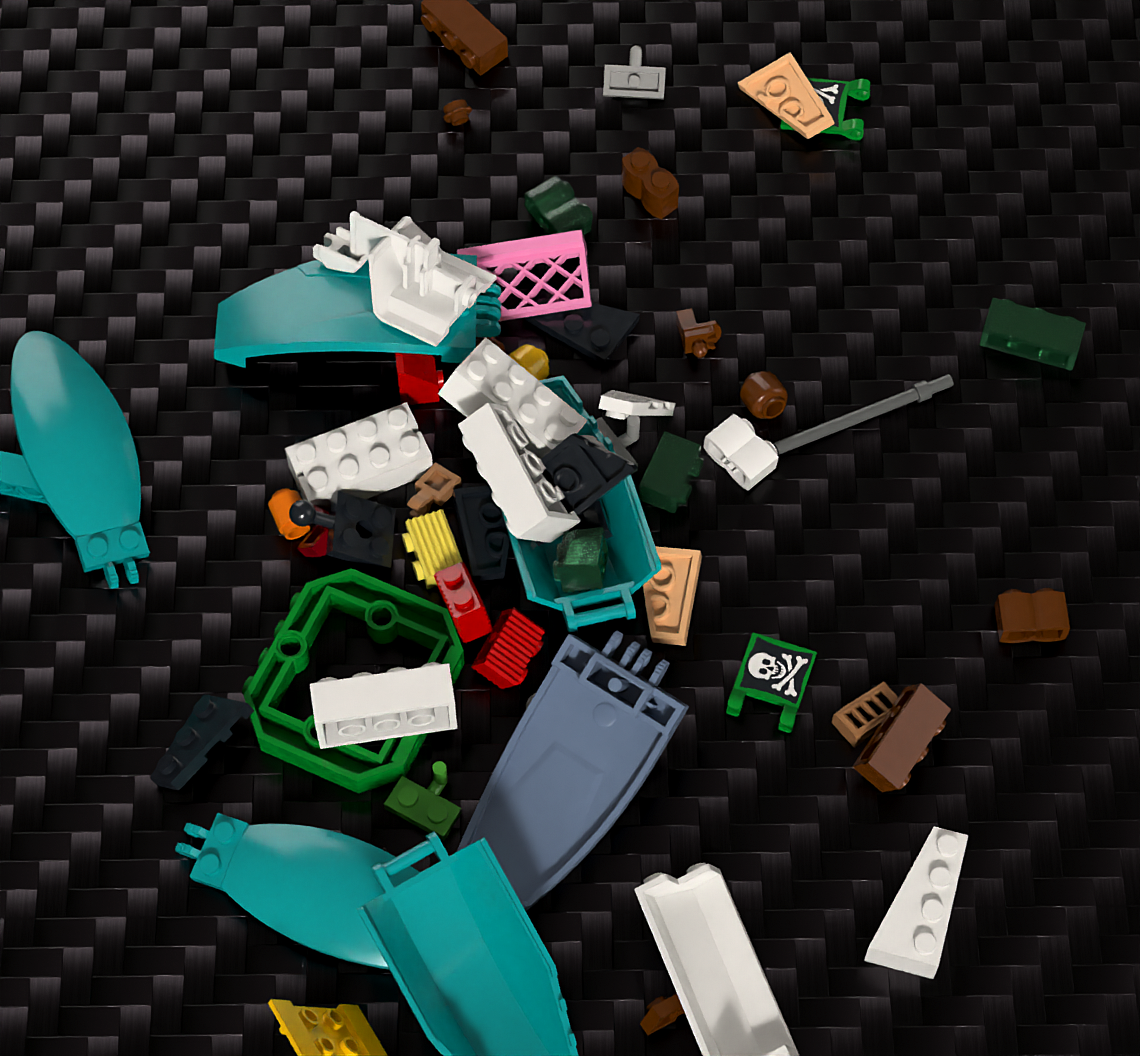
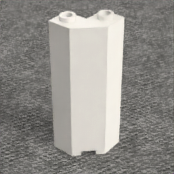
M698 863L686 870L687 874L678 879L663 873H655L645 878L644 884L634 890L702 1055L799 1056L720 869L710 864Z

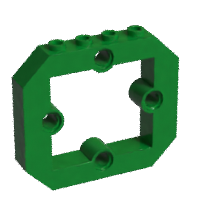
M350 568L307 582L301 593H295L289 606V615L286 620H281L278 623L274 632L275 640L270 648H265L261 653L258 661L259 668L254 677L249 676L246 680L242 694L245 702L255 710L250 715V719L261 751L359 794L398 781L402 776L406 777L428 733L386 739L379 754L355 744L320 749L318 739L313 738L315 733H317L314 714L303 722L276 710L294 676L305 670L310 661L309 649L331 609L336 608L366 621L367 634L375 643L387 644L394 641L399 635L433 650L427 663H449L452 686L458 678L465 661L464 650L448 609ZM383 618L390 621L382 626L375 624L377 620ZM291 648L299 650L295 655L288 656L284 654Z

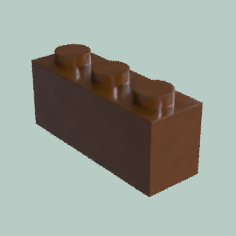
M423 0L421 2V21L425 28L430 32L434 31L441 38L442 43L447 49H453L467 68H473L481 76L508 57L507 37L467 0Z
M922 683L905 687L852 767L881 792L902 789L911 778L910 771L915 763L920 762L928 753L929 748L927 745L931 739L938 735L945 727L946 721L944 719L951 709Z

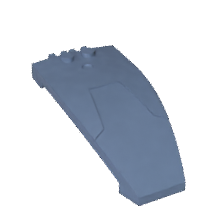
M619 631L613 633L603 651L598 650L575 635L568 634L551 663V669L526 709L496 765L457 851L484 837L525 911L535 905L565 878L608 832L648 777L689 708L688 705L658 687L670 664L663 659L657 664L648 681L640 675L651 659L652 652L650 650L644 649L632 669H629V666L641 646L634 641L627 647L620 662L611 658L622 641L623 634Z

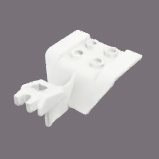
M353 211L350 214V231L337 227L336 235L326 233L324 236V246L316 244L313 247V257L323 262L327 269L355 273L368 260L375 316L382 322L435 347L449 333V327L465 309L471 308L477 296L481 292L485 293L497 279L496 275L444 252L439 247L440 240L437 238L431 239L408 216H404L390 230Z

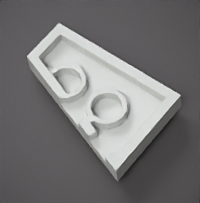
M615 390L601 395L599 409L607 410L606 416L623 420L629 415L673 416L675 403Z

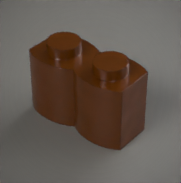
M637 147L622 158L621 182L623 187L632 196L641 199L644 208L651 215L663 219L678 208L679 184L669 171L658 166L656 159L650 152Z
M1042 588L1030 594L1018 589H1011L998 595L994 608L999 642L1022 643L1032 640L1052 642L1066 639L1070 630L1064 592L1055 591L1052 588Z

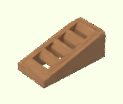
M882 682L844 706L833 716L832 724L853 747H856L872 735L890 709L878 697L883 694L892 705L898 699L885 682ZM873 702L882 714L878 715L870 707L869 703ZM863 709L872 720L868 722L859 711ZM854 716L862 727L858 728L850 718Z

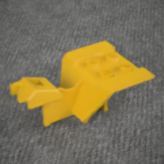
M271 999L268 1002L281 1025L279 1028L280 1033L287 1036L298 1056H388L358 1005L339 1004L334 1009L293 1006L290 1000Z

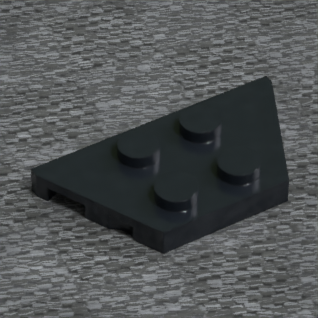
M576 433L568 436L540 459L546 467L542 473L543 476L553 487L558 486L565 496L560 501L568 514L575 511L577 516H580L638 469L636 464ZM535 541L538 546H541L546 543L541 541Z

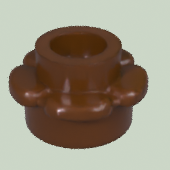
M464 99L455 100L444 106L445 116L443 118L446 122H451L453 126L461 125L469 120L472 107L468 106Z

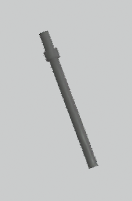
M947 374L929 382L923 380L913 384L912 389L777 441L773 445L779 455L911 402L917 401L920 403L932 398V394L952 387L954 385L952 377Z

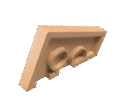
M791 52L738 82L739 88L807 139L835 124L832 116Z
M655 546L661 562V570L643 585L651 639L653 643L686 646L702 559L701 551Z

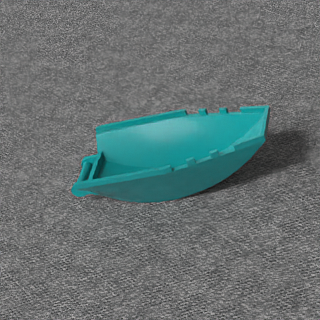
M564 375L539 380L587 420L577 433L578 435L594 436L604 444L607 450L616 454L611 440L608 436H603L598 429L597 421L593 415L589 416L585 411L582 400ZM631 475L601 498L613 537L582 549L567 531L551 543L546 542L538 546L533 540L518 539L509 531L506 525L527 599L562 611L569 633L578 631L577 627L622 617H626L627 620L636 618L631 595L661 570V562ZM502 511L503 518L506 524L507 518L504 512ZM617 599L621 600V604L576 614L573 611L576 608Z
M433 831L426 835L427 840L383 865L378 862L371 866V870L384 893L357 908V911L427 1039L443 1056H578L574 1033H572L566 1012V1002L562 997L557 979L556 965L484 837L449 856L438 835ZM432 853L435 854L439 861L438 863L399 885L393 886L389 877Z

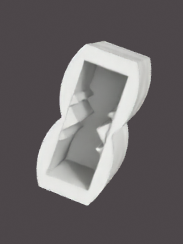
M733 414L705 436L703 447L706 452L746 490H750L777 466L779 457L777 456L778 453L775 446L770 441L762 440L756 436L754 427L747 419H741Z

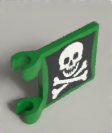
M807 78L835 123L820 133L838 134L852 140H861L864 134L863 120L850 119L844 121L848 95L862 101L869 99L870 81L867 79H857L848 82ZM781 120V129L795 130Z
M753 632L730 694L726 713L738 717L747 695L784 707L778 729L790 733L817 652Z

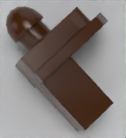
M692 308L676 311V324L685 354L693 352L696 357L702 358L707 354L708 349L713 350L716 348L714 343L720 339L722 333L719 323L714 320L697 324Z

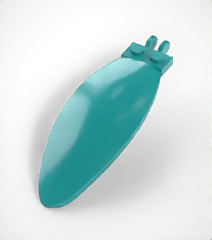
M30 331L24 334L17 342L12 359L10 380L14 426L27 467L46 503L65 530L75 540L84 572L103 568L110 589L119 588V577L114 565L123 563L126 577L130 584L139 583L134 560L148 557L150 551L141 523L139 522L141 509L140 471L134 441L127 421L109 388L95 370L74 349L52 334L42 331Z
M217 813L210 831L200 826L186 823L184 831L188 835L205 840L201 851L185 843H178L175 848L176 852L196 860L189 876L191 879L225 891L255 918L297 943L342 960L389 969L361 919L357 908L384 893L371 870V866L378 862L383 865L395 858V856L359 839L310 826L293 824L249 825L246 822ZM409 866L389 877L395 887L420 872Z

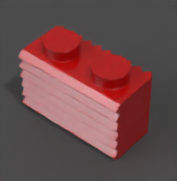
M459 562L434 574L435 581L461 641L468 643L491 633L493 630L492 624L465 563Z
M515 607L502 611L493 626L492 632L487 637L471 666L472 669L477 670L483 677H486L501 689L519 685L527 676L528 669L526 667L530 658L535 657L543 646L541 639L545 629Z

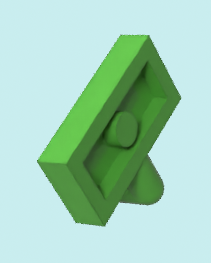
M437 761L432 767L434 779L427 789L402 776L384 803V807L386 810L428 833L434 831L439 839L445 841L460 817L462 809L439 796L446 786L448 778L446 764L442 761Z

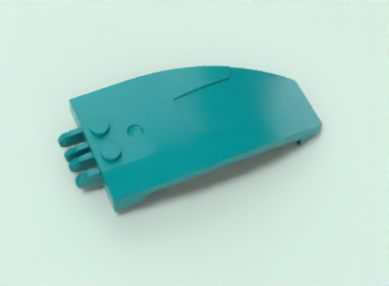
M450 254L477 266V255ZM314 260L265 278L220 302L217 313L214 359L246 368V358L300 352L366 351L441 355V362L462 363L476 348V337L491 338L500 335L501 327L498 320L501 318V301H499L498 297L501 295V287L492 284L485 293L481 292L477 296L474 305L471 308L465 309L449 327V333L435 347L382 322L375 316L368 260L355 273L327 269L323 262Z

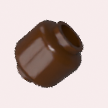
M770 371L750 374L745 379L740 391L743 403L752 415L757 418H775L783 412L787 403L788 394L786 388L776 375Z

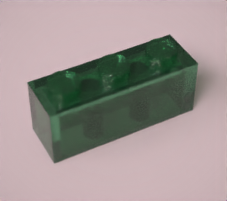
M993 298L979 345L1072 371L1086 323L1070 316L1062 317L1051 314L1040 308L1018 305L1011 300Z

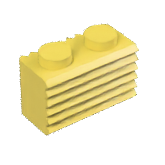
M439 509L437 512L433 511L431 514L421 515L418 518L414 517L412 520L408 519L405 521L407 533L402 534L407 553L414 552L416 561L412 562L418 581L424 580L427 590L437 587L434 578L436 572L463 562L442 509Z

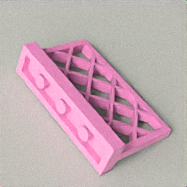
M582 230L457 249V254L477 255V267L497 276L495 282L505 288L500 297H498L501 304L511 293L522 300L516 309L507 310L501 305V318L498 321L592 307L586 256L587 246ZM579 257L580 265L572 274L561 267L567 259ZM545 263L551 268L541 279L529 272L535 264ZM513 267L519 273L510 284L498 277L504 269ZM556 271L567 278V281L558 291L546 284ZM525 276L536 283L527 296L515 289ZM575 283L583 289L584 298L570 300L564 294ZM542 288L554 295L547 304L539 305L532 300Z

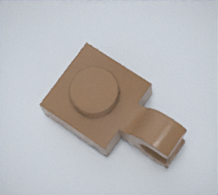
M435 462L415 483L416 492L418 493L407 503L413 509L409 513L410 516L418 518L421 515H426L429 513L433 502L442 507L452 496L453 489H458L462 486L461 477Z

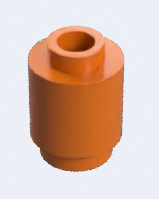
M285 488L278 490L272 495L268 506L279 532L284 534L286 539L292 540L308 533L310 526H297L291 521L289 517L290 507L294 502L302 499L298 491Z

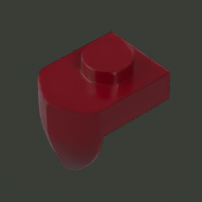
M314 505L316 511L330 515L329 511ZM315 525L297 549L305 557L325 556L329 528Z

